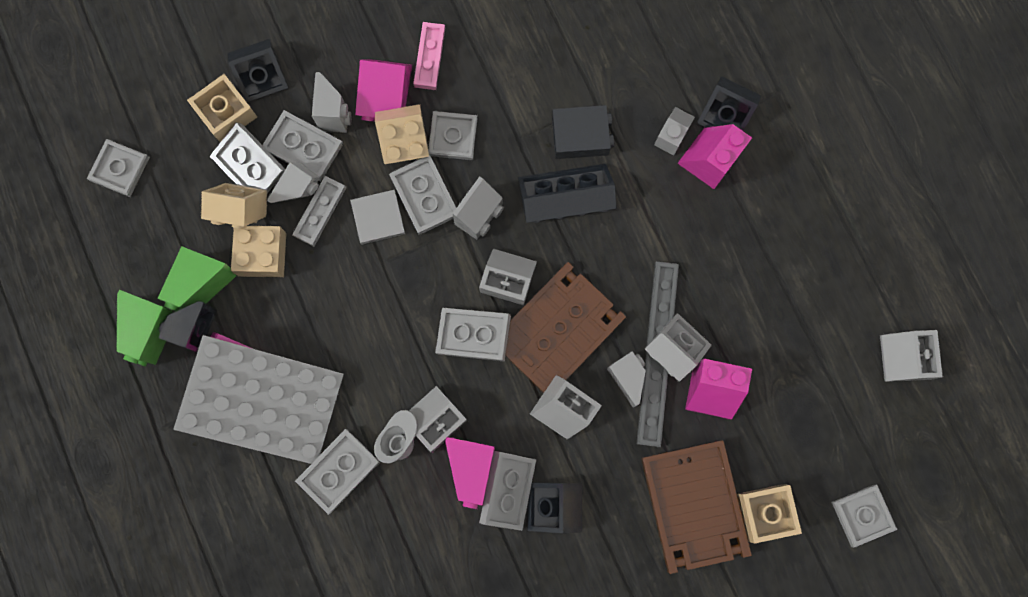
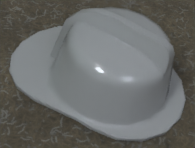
M407 410L395 413L379 434L374 445L375 456L379 461L392 463L405 459L411 454L414 448V437L417 432V421L413 413Z

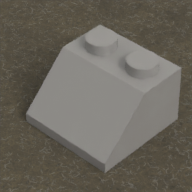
M316 72L312 117L316 125L324 132L347 133V125H351L352 120L351 112L348 111V105L344 103L342 96L320 72Z
M479 176L452 213L455 225L476 240L480 235L485 236L491 227L489 223L492 218H497L504 209L502 206L503 198Z
M677 313L654 337L645 350L671 376L680 382L698 365L711 344Z

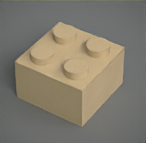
M225 74L187 100L220 143L236 123H241L245 127L257 118Z
M420 105L375 112V124L384 164L429 157Z
M224 183L202 191L201 219L210 220L212 224L222 225L227 223L232 224L233 228L243 229L247 225L257 223L258 220L266 217L267 190Z
M280 226L234 228L231 271L237 276L284 277L286 232Z
M782 484L737 494L748 542L759 543L802 534L790 485Z

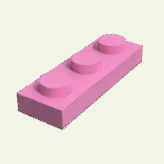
M423 22L414 88L436 90L445 34V25Z

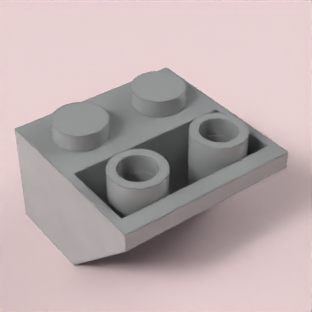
M493 249L480 283V293L524 305L537 261Z
M937 330L880 335L885 382L932 380L942 377Z
M556 375L530 415L564 438L569 439L590 424L602 405Z
M437 386L409 410L417 421V438L432 453L446 441V437L452 436L467 422L466 418Z

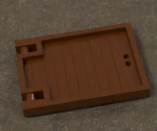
M569 262L511 319L505 357L543 393L556 375L567 380L626 318L621 311L618 314L611 309L613 304L583 275L579 274L576 276L572 272L574 267ZM564 278L571 283L568 287L561 282ZM604 315L611 320L608 325L601 320Z
M723 440L641 458L669 574L677 573L678 567L685 566L686 570L734 560L733 555L740 554L743 558L752 556ZM736 538L738 544L730 545L729 539ZM681 550L682 557L675 558L673 551Z

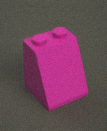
M373 59L360 60L355 115L362 116V120L375 121V112L406 107L412 65Z
M733 124L704 128L678 164L715 189L752 137Z
M709 359L701 360L692 371L685 410L732 419L748 394L752 369Z
M446 437V447L458 501H463L464 507L477 509L478 505H483L495 447Z

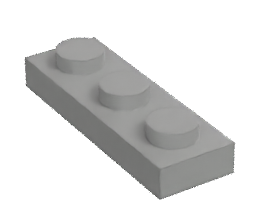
M325 176L292 235L314 247L345 192V185Z

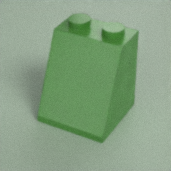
M181 246L158 299L165 302L164 307L175 312L198 301L206 304L233 280L236 274L231 271V267L227 264Z
M119 290L117 294V352L124 354L123 359L145 367L147 363L156 365L166 343L165 340L159 338L160 325L166 320L168 315L174 312Z

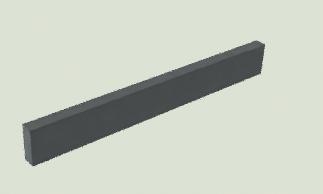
M655 262L647 346L674 317L679 264ZM646 351L644 366L646 372L641 395L636 444L661 447L668 372Z

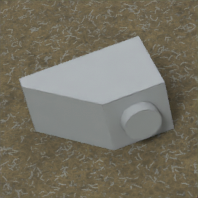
M675 107L654 145L674 155L695 117Z
M290 162L267 201L275 203L312 195L319 186L317 182L320 177L301 163Z
M633 351L609 366L607 370L631 406L635 407L640 404L646 371L643 368L645 366L643 359L639 354L635 355Z

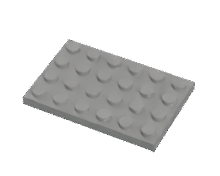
M203 335L173 430L312 464L320 456L343 374Z

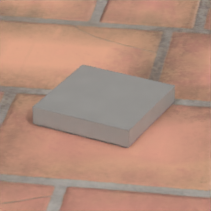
M433 111L429 155L473 160L477 115Z
M106 139L87 179L131 197L150 157Z
M395 190L350 200L361 245L405 234Z
M877 485L869 486L832 502L847 539L853 548L897 530Z

